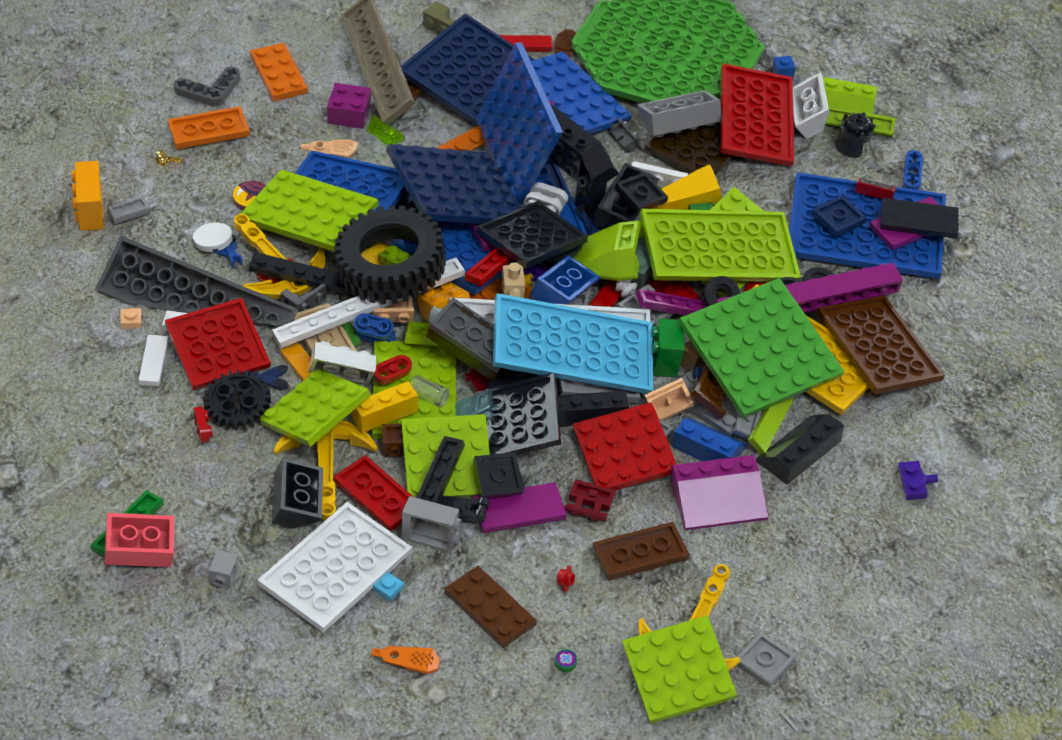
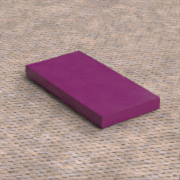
M931 196L918 201L920 203L939 205ZM881 217L871 221L869 225L891 250L927 236L880 229Z
M556 482L523 487L524 492L521 495L487 498L490 501V505L485 511L486 518L484 522H479L482 533L566 520V512ZM480 495L473 496V499L481 498Z

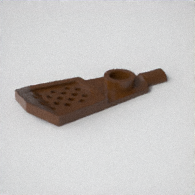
M565 29L557 34L554 54L564 52L571 58L574 52L571 46L572 39L576 35L574 30Z

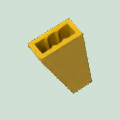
M707 165L662 188L668 196L667 202L651 209L689 210V204L712 202V205L718 203L722 199L721 190L711 165Z

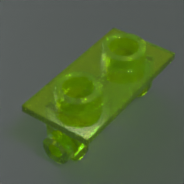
M372 114L367 128L368 132L387 145H396L397 142L404 140L405 136L401 131L399 132L387 123L384 124L381 118Z

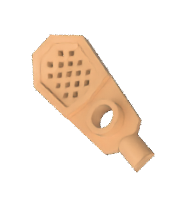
M353 140L313 141L310 144L301 143V150H309L310 152L312 150L350 158L357 152L358 142Z

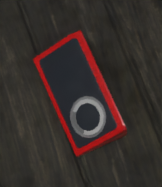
M859 178L855 192L881 199H893L896 186Z

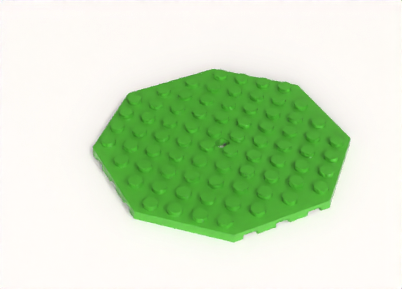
M600 0L572 39L571 44L592 79L603 88L602 91L640 103L706 90L716 98H721L722 64L754 69L764 53L765 47L762 42L757 40V35L752 28L746 25V20L741 13L735 10L736 6L733 2L725 0Z

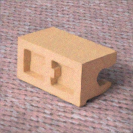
M682 378L645 395L647 402L653 403L657 416L661 421L695 405Z

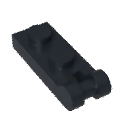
M442 496L439 504L459 509V519L463 521L484 522L486 518L485 511L489 508L490 501L483 497L470 499Z

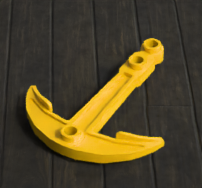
M238 214L234 217L233 225L235 229L241 232L244 239L252 247H255L259 253L286 259L265 238V234L255 223L249 222L250 219L247 215ZM319 247L316 255L310 260V266L325 269L326 258L323 248ZM267 280L259 283H244L243 285L273 299H281V292L285 289L300 296L313 288L286 280L273 284L272 280Z
M343 420L317 441L318 466L323 468V521H326L336 512L335 482L333 481L334 440H350L352 446L363 447L373 452L378 450L369 434L366 432L361 433L356 425ZM283 435L277 442L273 453L277 455L285 450L299 447L301 443Z
M718 564L713 568L712 576L708 578L700 595V601L690 620L706 615L710 616L712 609L716 607L725 589V583L730 578L728 566ZM723 570L725 571V573L720 574L717 571ZM709 588H715L716 591L711 592ZM639 619V635L652 632L644 619ZM739 657L724 659L728 671L736 667L741 661Z

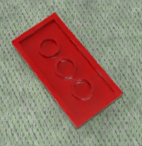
M364 455L333 476L335 484L388 531L391 532L402 524L403 509L409 496H413L369 457Z

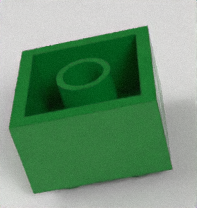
M658 318L657 326H653L654 376L677 378L685 351L683 329L678 323L679 320Z

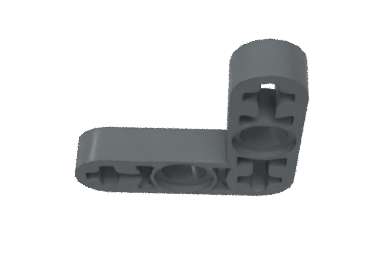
M227 67L212 86L179 78L174 81V92L179 96L210 106H220L239 83L240 70L236 67ZM221 85H227L228 87H226V88H221V87H219V86H221ZM196 91H202L203 93L197 94V93H194V92H196Z

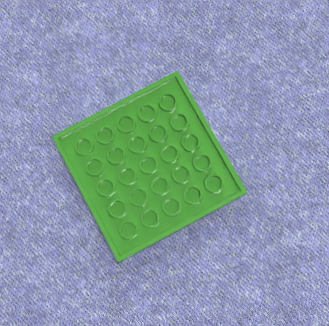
M780 278L681 317L678 322L742 419L839 378L845 372Z

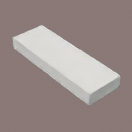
M148 335L139 376V385L160 386L169 342L168 336Z

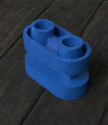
M362 313L354 320L356 333L362 341L374 344V341L391 342L396 339L393 323L387 318Z

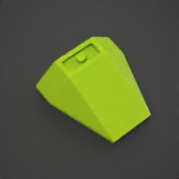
M641 221L618 223L588 236L587 243H584L581 251L572 258L600 276V279L615 281L637 279L640 264L635 254L638 238L645 237Z

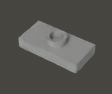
M140 196L107 207V212L114 224H118L151 213V208L144 196Z

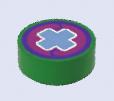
M568 649L558 651L555 655V667L561 672L573 671L577 666V655Z

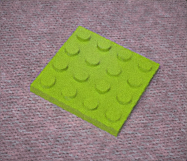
M318 368L303 382L297 384L291 392L283 396L272 408L266 410L264 415L261 416L260 423L267 428L311 447L370 397L371 394L368 388Z
M486 414L401 420L407 491L413 497L417 498L444 436L464 440L465 447L443 496L473 498L475 495H480L473 458L475 456L490 455Z
M708 615L622 640V645L650 724L737 699L734 684Z

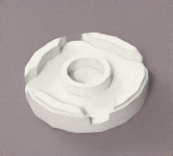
M218 222L202 225L194 232L193 241L196 248L201 251L213 252V249L217 248L218 251L223 250L232 242V231L226 224Z

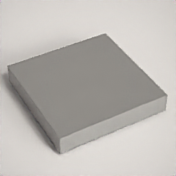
M760 632L737 656L741 660L737 667L770 689L796 661L797 656Z

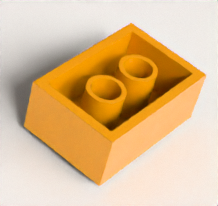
M99 161L75 162V170H72V182H76V184H72V192L76 196L73 197V209H77V211H74L75 223H79L80 231L104 229Z

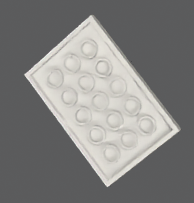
M346 502L258 579V586L324 633L364 597L380 578L387 572L390 573L412 553V547Z

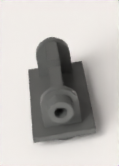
M616 117L618 123L610 126V133L627 152H634L637 146L642 150L639 143L641 139L638 134L630 131L631 127L626 121L622 122L619 117Z

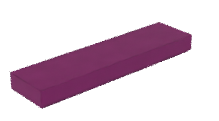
M638 289L635 293L641 308L688 315L707 307L705 301L644 289Z

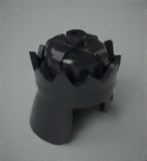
M853 112L849 117L847 114H844L843 121H841V132L835 140L836 149L847 157L859 158L863 153V143L870 141L876 124H873V119H868L865 112L862 114H855Z

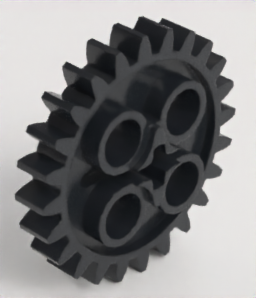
M237 370L236 375L229 371V376L227 377L221 374L220 380L214 378V384H208L209 390L204 391L205 396L203 397L204 410L207 409L208 417L212 418V423L218 421L219 427L226 424L227 430L231 426L238 430V427L241 425L243 429H246V424L248 423L253 427L254 420L261 422V416L270 408L271 403L270 389H268L267 383H263L262 377L256 379L255 373L248 376V371L240 375V371ZM232 387H236L242 410L241 414L238 412Z

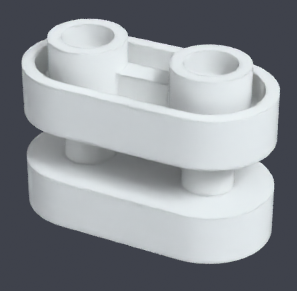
M537 182L526 196L524 204L526 206L539 201L559 215L568 201V195L562 189Z

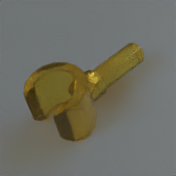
M163 150L156 152V161L161 166L168 162H183L181 157L166 156Z

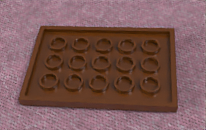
M885 295L818 307L816 314L875 395L943 381L945 374Z

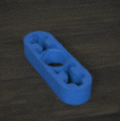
M911 150L906 154L903 188L920 189L923 155L919 151ZM909 170H914L917 173H910Z

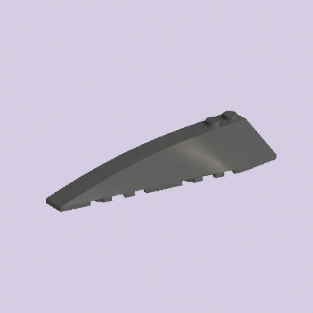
M120 236L95 288L99 292L131 305L138 306L140 304L150 308L191 313L243 298L253 323L283 326L293 322L299 311L295 307L123 236Z

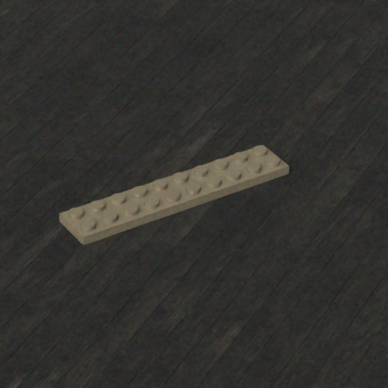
M358 0L342 14V18L368 86L371 88V94L381 120L388 126L406 110H409L415 104V101L374 0Z

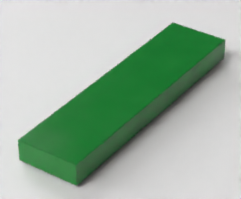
M146 490L124 514L154 515L164 505V500ZM105 531L90 545L91 551L105 558Z

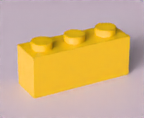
M409 381L368 397L352 411V419L361 433L367 432L382 424H387L418 412V394Z

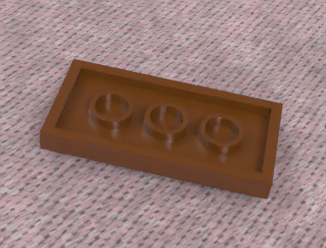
M674 522L593 542L592 546L608 581L689 560L690 555Z
M476 566L445 587V594L502 648L508 646L537 624V620L480 566Z

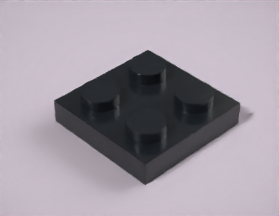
M646 172L617 182L614 188L637 214L641 209H651L666 203L668 200V196Z
M516 452L481 455L473 458L481 497L487 499L523 494L524 489Z

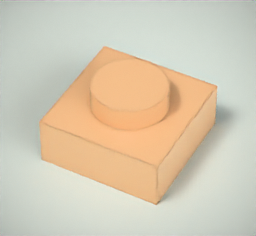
M141 308L121 309V329L142 328Z

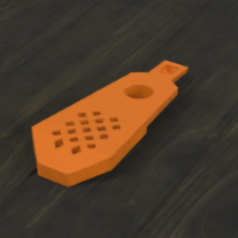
M387 646L384 649L373 648L371 656L381 657L383 662L405 667V669L423 674L437 672L440 664V659L433 648ZM392 655L398 656L397 658H391Z

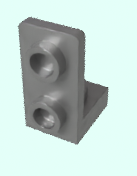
M324 283L301 299L297 294H293L288 289L281 292V302L299 309L298 312L314 308L318 304L323 303L327 298V286Z

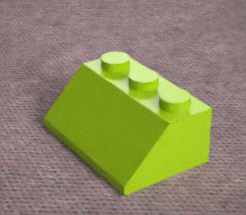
M823 77L828 106L873 114L877 86Z

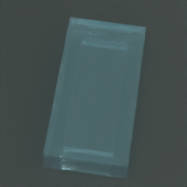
M486 389L454 403L455 416L480 415L492 410V392Z

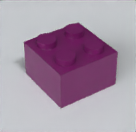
M335 83L327 106V124L364 129L371 106V88Z

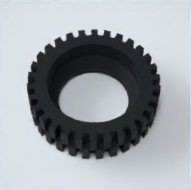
M390 205L389 210H384V206L378 207L379 211L377 212L370 209L367 210L368 215L365 216L363 213L358 214V220L354 218L349 220L350 226L345 224L342 227L343 232L339 231L334 249L341 282L345 285L347 291L351 290V294L355 297L359 294L361 300L365 301L369 297V302L375 303L377 299H380V304H386L387 300H391L392 304H397V299L402 298V301L406 302L408 301V296L412 295L414 299L418 298L419 291L423 294L427 293V286L433 288L436 285L435 280L439 281L441 279V273H444V266H446L443 235L441 228H438V223L433 221L430 215L425 217V212L421 210L416 214V208L411 207L409 211H406V206H400L399 210H396L395 205ZM401 239L418 244L416 252L409 259L394 265L373 264L361 255L371 245L385 240Z

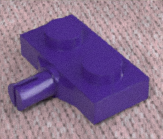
M919 460L898 463V471L906 500L927 498L926 484L938 483V474L925 475L921 470Z

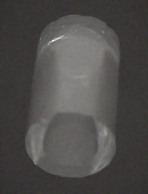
M416 375L411 382V386L418 394V398L440 408L447 402L450 394L449 388L443 387L420 375Z

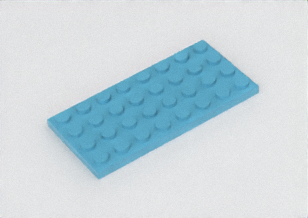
M497 293L494 303L493 366L538 375L554 372L556 378L648 394L653 391L652 322Z

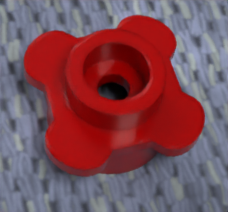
M567 566L566 569H560L557 574V585L563 587V591L567 592L569 586H573L575 582V574L572 573L571 566Z

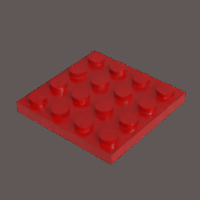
M243 298L165 320V326L192 390L206 387L209 383L214 384V378L220 380L221 374L227 377L229 376V371L236 375L237 370H239L240 375H243L245 371L256 372L271 367L269 357Z
M652 402L573 424L574 433L595 485L618 490L671 475L672 465H677Z

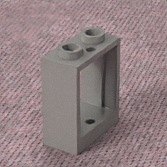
M409 496L402 512V539L452 552L454 545H458L461 538L459 530L462 519H459V509ZM417 518L447 526L449 530L419 523Z

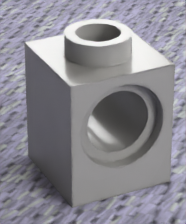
M220 550L216 551L209 568L210 584L218 587H232L239 569L238 554Z

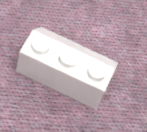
M821 73L793 87L795 126L806 139H809L823 131L829 114Z
M315 342L308 372H313L319 368L348 381L368 385L376 370V356L371 355L368 351L357 352L346 346L335 347L331 346L328 342Z

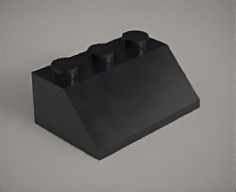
M282 458L274 472L272 524L296 528L321 521L322 467Z

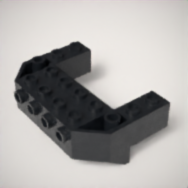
M550 103L563 133L548 159L577 181L575 206H580L590 218L596 212L599 203L606 194L607 182L618 175V170L614 167L608 152L600 141Z

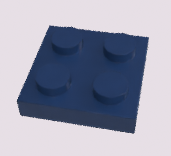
M843 195L812 210V215L835 237L865 224L867 219Z

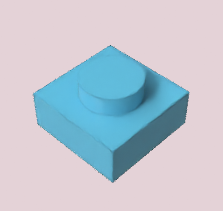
M388 572L373 585V591L388 601H391L404 588V582Z

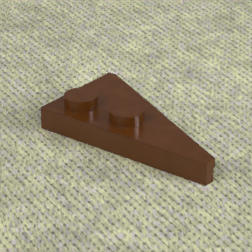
M706 365L690 395L719 419H722L726 415V410L722 409V402L725 400L722 387Z

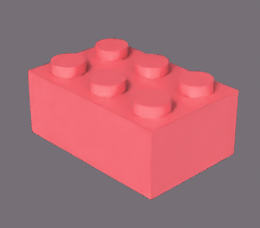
M107 513L105 565L172 567L174 516Z

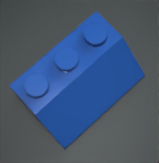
M568 255L537 279L530 296L536 301L552 304H569L596 283L600 276Z
M684 418L674 432L672 448L700 461L739 457L747 444L693 418Z

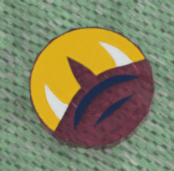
M258 181L240 183L232 192L234 205L243 211L266 185Z

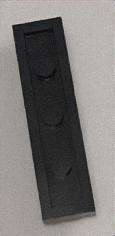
M448 436L443 437L417 498L437 504L440 503L465 447L464 440Z

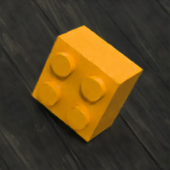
M447 282L439 288L429 289L427 293L419 294L417 301L421 318L428 321L431 309L433 307L444 308L448 304L450 297L470 299L469 292L451 282Z

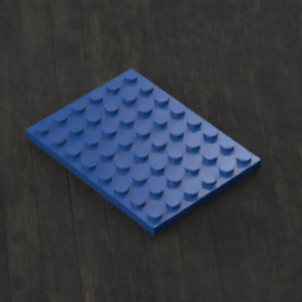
M796 172L789 227L796 258L863 268L894 263L899 273L941 278L944 237L927 235L895 250H891L869 227L871 221L881 217V198L856 193L858 181ZM896 187L893 199L918 202L931 196L939 205L946 206V194ZM843 195L867 219L865 224L835 237L812 215V210Z

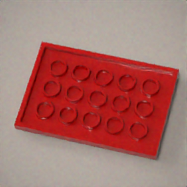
M722 64L721 153L787 166L794 164L792 77Z

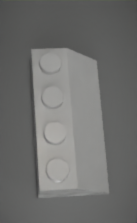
M706 90L638 104V110L645 129L654 137H661L665 133L670 132L679 133L683 129H697L698 126L702 125L711 126L715 122L721 121L720 100Z

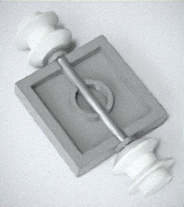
M631 280L617 281L615 290L617 292L622 291V298L627 297L617 304V308L647 309L641 308L635 295L636 283H630ZM649 284L641 288L656 292ZM650 309L652 328L657 326L658 318L668 319L673 316V313Z

